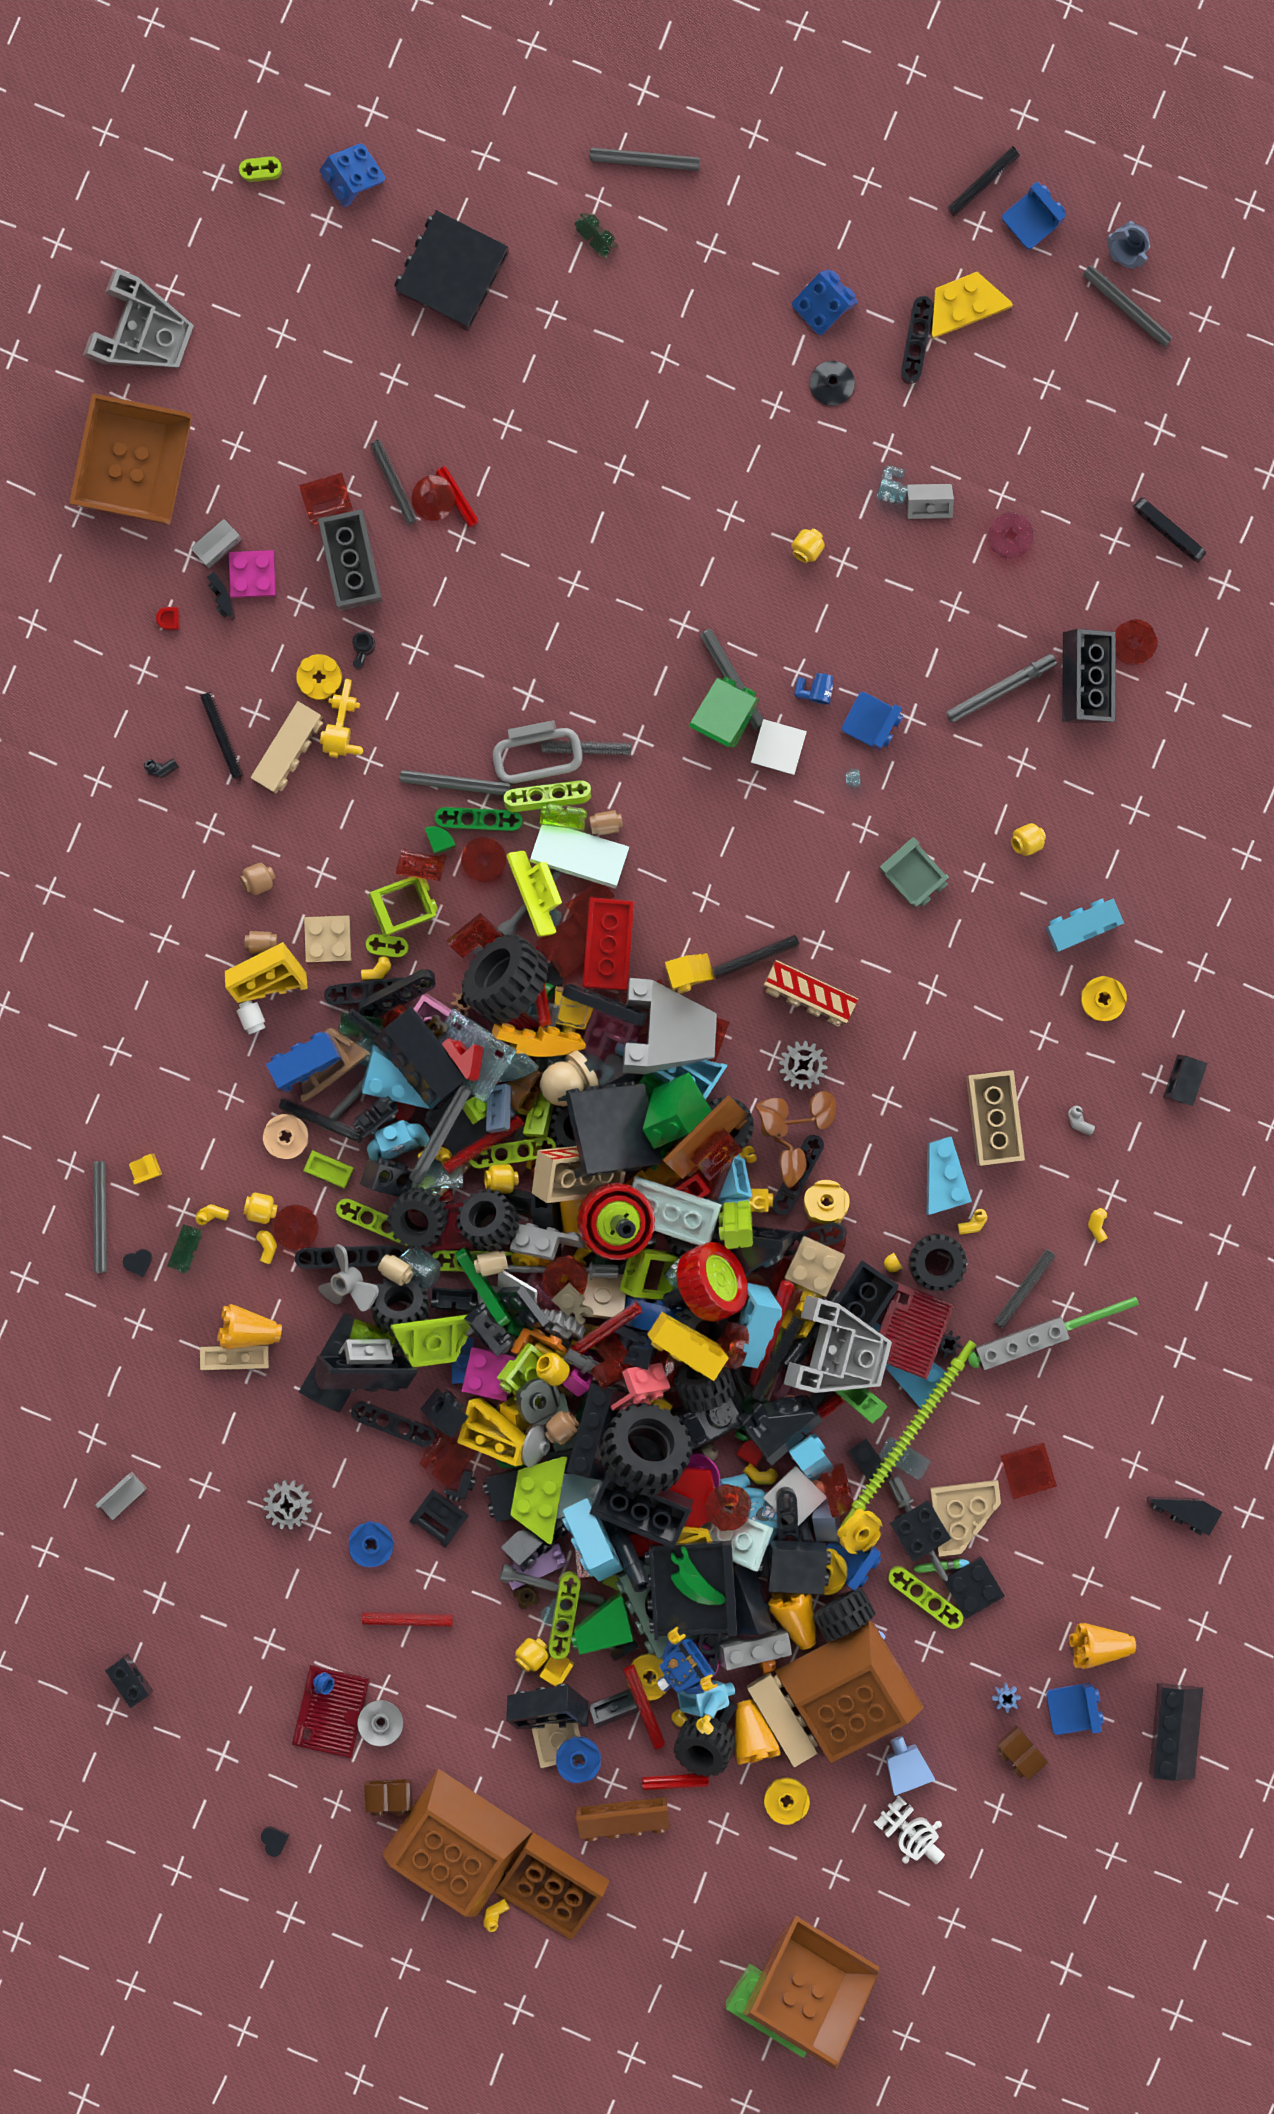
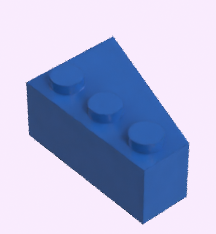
M318 1032L310 1037L311 1040L305 1044L302 1042L297 1043L290 1048V1052L284 1055L279 1053L270 1058L271 1062L267 1063L266 1066L279 1089L288 1093L293 1090L291 1085L299 1081L302 1083L309 1080L308 1076L316 1072H322L342 1059L330 1034Z
M626 1295L624 1308H629V1305L631 1306L633 1302L637 1301L643 1313L634 1317L625 1325L650 1331L661 1312L676 1319L677 1316L675 1314L677 1311H683L682 1306L670 1310L664 1305L663 1300L655 1299L652 1302L646 1300L647 1298Z

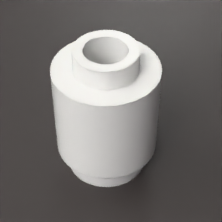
M252 1000L239 1004L240 1009L236 1011L244 1030H247L249 1035L265 1028V1019L257 1002L253 1003Z

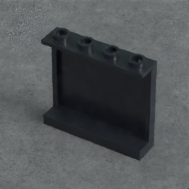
M436 210L433 216L429 215L425 223L427 229L423 236H418L414 246L416 250L413 256H408L404 265L406 269L403 275L399 274L394 287H396L397 296L400 297L402 294L459 323L461 328L469 332L509 254V248L507 245Z
M635 1081L622 1084V1087H617L616 1084L603 1086V1089H598V1086L585 1088V1091L579 1092V1088L565 1091L566 1095L558 1098V1102L567 1101L581 1167L574 1169L575 1179L647 1169L662 1163L659 1147L654 1149L643 1131L649 1106L645 1084L636 1085Z
M732 1540L676 1543L674 1549L663 1544L649 1545V1552H645V1565L650 1566V1574L647 1575L651 1582L649 1588H651L652 1597H648V1611H653V1619L649 1620L650 1633H654V1639L658 1640V1637L668 1636V1633L676 1627L679 1628L677 1630L679 1635L728 1633V1636H737ZM684 1546L688 1550V1557L698 1572L714 1589L724 1594L726 1597L725 1603L721 1605H706L685 1596L671 1579V1575L680 1569L679 1565L672 1561L671 1554L674 1553L677 1558H682L684 1554L681 1551V1547Z

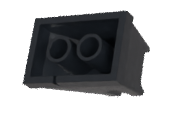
M752 1226V1247L741 1248L738 1246V1248L729 1250L737 1257L746 1278H748L749 1274L756 1272L759 1267L762 1269L771 1267L785 1257V1251L791 1248L797 1240V1231ZM718 1233V1242L725 1246V1240H720Z
M735 1395L729 1398L728 1402L713 1410L692 1412L691 1410H686L681 1405L670 1412L671 1415H676L681 1420V1425L686 1426L688 1430L686 1436H690L692 1441L690 1446L692 1452L744 1426L739 1419L740 1415L744 1412Z
M807 1395L783 1397L766 1403L755 1402L751 1406L753 1408L752 1413L747 1414L744 1412L739 1417L746 1428V1433L771 1465L804 1438L802 1432L807 1435L823 1421L813 1401Z

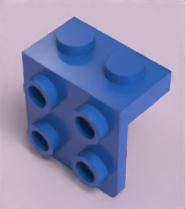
M361 143L328 156L319 170L343 208L351 205L359 192L379 185L385 180V175L365 145Z
M1038 181L1030 187L1028 193L1002 215V221L1028 250L1035 247L1059 227L1066 217L1064 207L1059 202H1055L1050 197L1049 189L1045 185H1040Z
M827 269L817 274L792 301V306L818 335H822L845 311L854 308L858 301L855 298L854 292L840 282L838 274Z
M860 692L841 730L880 751L882 746L887 747L893 735L889 733L892 727H898L903 718V715L900 714L902 707L896 704L892 707L865 692Z
M829 1542L826 1546L827 1549L832 1548L836 1550L845 1560L848 1567V1577L845 1582L853 1590H856L857 1587H863L868 1579L866 1574L871 1568L875 1569L881 1561L879 1557L881 1552L874 1546L865 1552L862 1550L855 1551L857 1554L849 1553L840 1542Z
M1090 1682L1049 1689L1046 1692L1054 1734L1061 1735L1089 1729L1092 1733L1102 1732L1101 1725H1104L1102 1711L1098 1712L1097 1703L1100 1702L1099 1691L1094 1689Z

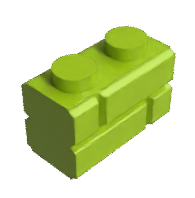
M748 1200L737 1201V1203L725 1202L723 1204V1212H719V1224L722 1226L719 1227L720 1240H725V1247L727 1249L738 1248V1246L741 1248L752 1247L753 1234L750 1202Z

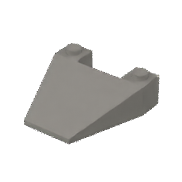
M117 268L112 272L105 291L106 294L126 302L114 337L111 339L96 332L92 333L89 336L83 356L103 365L178 368L194 325L139 277Z
M629 979L627 1005L636 1009L649 1010L648 1044H625L622 1073L649 1074L715 1057L717 1013L654 980Z
M806 1296L801 1318L821 1324L810 1367L789 1362L784 1384L814 1393L881 1386L892 1342L840 1304Z

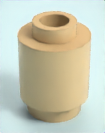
M496 1250L478 1254V1259L474 1260L476 1273H481L482 1277L502 1273L503 1270L508 1269L504 1251L499 1252Z
M385 1255L379 1264L378 1270L382 1272L381 1274L400 1286L404 1283H409L413 1277L412 1266L394 1255Z

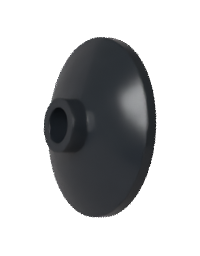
M827 361L815 368L810 379V388L813 396L822 404L829 406L840 405L847 401L852 395L855 386L852 371L845 364L838 361ZM835 378L837 380V383L835 385H831L829 383V379Z

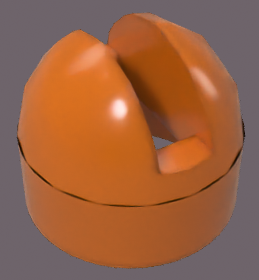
M775 1659L759 1663L762 1674L770 1673L776 1668Z

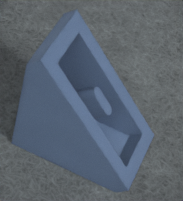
M827 1496L814 1510L812 1520L816 1541L840 1542V1538L837 1536L838 1529L840 1528V1496Z

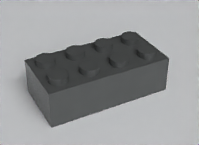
M363 510L319 518V526L338 610L343 611L383 602Z

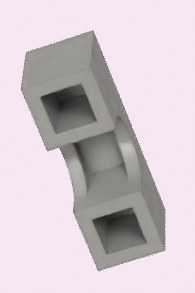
M782 1628L760 1634V1637L741 1640L734 1638L719 1642L720 1665L726 1670L792 1655L788 1632Z

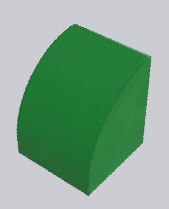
M436 826L425 827L435 855L456 847L453 838L446 830Z

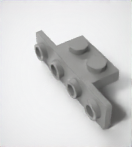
M526 1223V1225L519 1224V1229L514 1231L516 1236L512 1239L510 1250L514 1253L553 1261L559 1244L585 1248V1243L577 1233H560L559 1230L547 1227L545 1230L531 1223Z

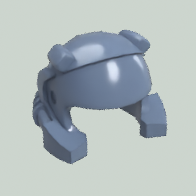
M1129 221L1116 229L1114 233L1109 234L1107 238L1108 254L1114 262H1118L1124 267L1135 269L1138 266L1140 268L1148 258L1145 255L1150 248L1148 232L1144 227Z

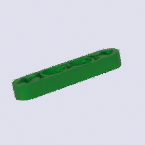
M443 807L435 813V821L438 826L447 829L513 832L519 830L523 823L522 817L518 812H510L508 810ZM443 812H447L448 816L455 817L454 812H459L457 816L458 825H454L455 820H447V824H443L439 816H442ZM464 813H471L474 816L472 824L464 825L461 822V817ZM499 814H504L503 819H510L511 815H515V819L519 820V823H515L514 827H510L508 822H502L503 827H499ZM485 815H495L496 823L493 826L485 825L483 821Z
M466 1247L455 1253L457 1260L497 1323L503 1327L511 1322L510 1314L500 1303V1298L486 1276L482 1277L481 1273H476L475 1259Z

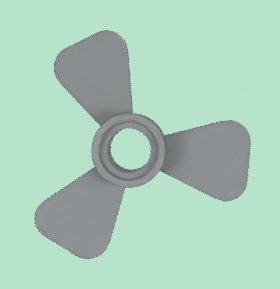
M340 1244L335 1245L334 1250L341 1272L332 1276L331 1283L320 1285L318 1287L319 1292L334 1304L342 1303L345 1295L350 1293L361 1311L370 1309L378 1296V1287L374 1284L363 1282L362 1275L358 1269L354 1267L348 1268L346 1249Z

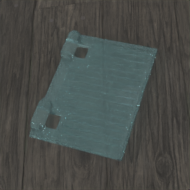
M453 1008L445 1021L449 1029L447 1034L440 1038V1042L443 1043L448 1038L460 1040L467 1050L474 1044L483 1046L479 1079L476 1082L467 1079L462 1085L467 1086L471 1090L472 1095L485 1103L517 1050L505 1044L502 1040L496 1039L491 1032ZM455 1021L462 1025L461 1030L453 1026ZM497 1049L504 1053L502 1059L494 1054Z

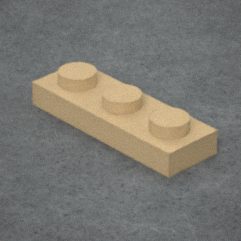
M269 1345L223 1349L222 1346L200 1347V1370L269 1368Z

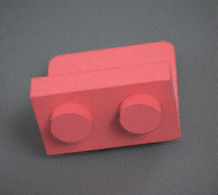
M662 1363L651 1364L648 1370L639 1367L624 1370L622 1374L630 1394L611 1406L612 1411L626 1409L627 1406L632 1404L637 1407L639 1403H647V1406H650V1401L662 1398L664 1396L663 1393L671 1388Z

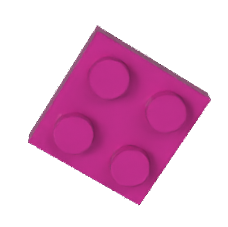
M274 550L229 552L231 598L276 596Z
M472 1347L462 1391L507 1401L508 1393L499 1387L501 1382L497 1379V1376L509 1360L514 1361L516 1356L502 1353L496 1356L489 1352V1350Z

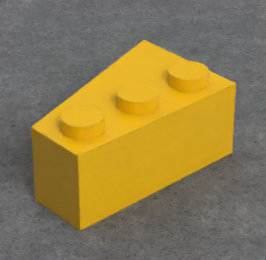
M283 942L225 971L226 989L237 1003L266 997L265 994L275 992L285 994L287 993L286 990L300 988V990L308 989L306 971Z
M707 953L696 956H683L667 961L664 965L671 990L677 991L679 994L691 991V986L715 979Z
M661 1312L647 1334L652 1341L651 1345L660 1351L666 1350L674 1359L685 1362L692 1369L704 1374L713 1381L729 1359L718 1343L664 1312Z
M482 1397L469 1400L466 1414L469 1417L461 1427L457 1443L515 1467L523 1465L522 1448L526 1435Z

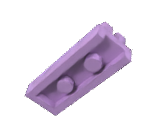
M557 1543L553 1545L549 1552L543 1553L531 1569H526L522 1572L514 1563L511 1566L516 1569V1572L540 1578L568 1565V1562L561 1550L560 1544ZM517 1581L509 1582L512 1590L525 1584Z

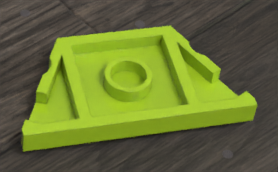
M467 1315L394 1324L391 1325V1329L407 1360L414 1368L456 1362L460 1349L468 1338L467 1332L470 1326L464 1319Z
M565 1456L520 1469L517 1475L511 1516L548 1544H552L567 1461Z

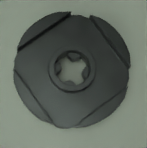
M542 1379L529 1380L522 1388L516 1391L517 1411L525 1422L536 1425L547 1424L555 1415L557 1407L560 1406V1394L557 1387L550 1386ZM537 1397L542 1398V1401L539 1403V1407L535 1405V1400Z

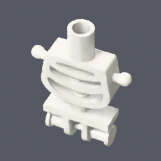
M898 1795L893 1804H888L890 1810L887 1813L882 1811L881 1817L877 1821L875 1820L874 1823L881 1830L884 1829L883 1827L888 1821L891 1823L884 1831L888 1838L898 1827L901 1828L902 1831L898 1838V1844L901 1851L906 1854L902 1858L903 1863H908L910 1857L917 1861L925 1854L933 1863L938 1864L945 1854L933 1843L939 1837L935 1830L940 1828L942 1823L936 1821L932 1826L927 1819L922 1817L913 1819L909 1823L906 1822L905 1819L914 1809L909 1804L901 1813L899 1811L900 1808L907 1803ZM893 1813L898 1816L895 1820L890 1817ZM923 1824V1826L919 1827L916 1830L915 1828H913L916 1825ZM907 1835L909 1836V1838L907 1840L906 1846H904L903 1840L904 1837ZM913 1842H915L916 1844L914 1845L913 1850L911 1851V1846Z

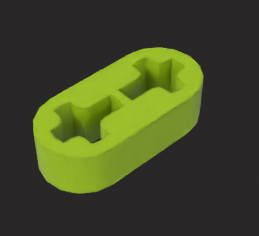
M275 157L252 158L241 162L239 172L243 180L247 182L267 181L279 178L282 174V166ZM271 163L278 167L274 169V173H270L268 169L264 168H269ZM247 166H252V169L255 170L252 171L250 176L247 172H244L247 170Z
M373 934L366 940L367 950L375 955L402 958L409 950L407 941L401 937H384L381 934ZM375 938H379V942L386 944V947H378L377 951H374V947L370 946V942H374ZM397 941H401V945L405 946V949L400 950V953L396 954V950L389 948V944L397 945Z

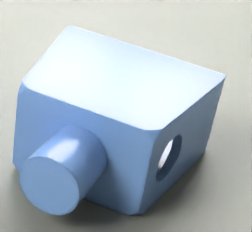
M903 1736L890 1740L894 1752L887 1754L886 1760L895 1796L935 1781L930 1768L915 1744L907 1747Z

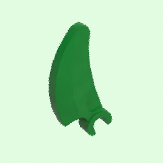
M684 1546L681 1547V1551L684 1554L682 1558H677L674 1553L671 1554L672 1561L679 1565L680 1568L679 1571L671 1575V1579L685 1596L706 1605H721L725 1603L726 1597L724 1594L714 1589L703 1578L688 1557V1550Z

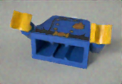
M678 1627L668 1633L669 1640L662 1656L663 1662L660 1664V1669L664 1676L657 1681L659 1687L666 1692L673 1686L676 1692L684 1691L686 1694H703L716 1688L717 1684L713 1685L711 1682V1677L715 1675V1672L691 1638L683 1640L686 1635L682 1634L680 1636L677 1632Z

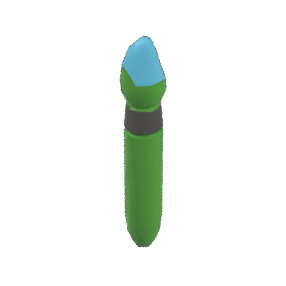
M964 1559L940 1562L944 1570L961 1569L969 1565V1561ZM933 1563L919 1564L914 1567V1571L919 1573L937 1571Z

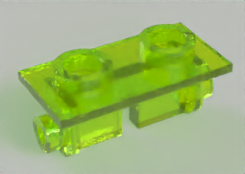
M542 804L540 825L584 830L587 810H583V807H567V809H564L563 806Z
M354 1319L350 1340L390 1339V1345H394L395 1338L390 1336L388 1332L384 1334L381 1332V1328H377L376 1325Z

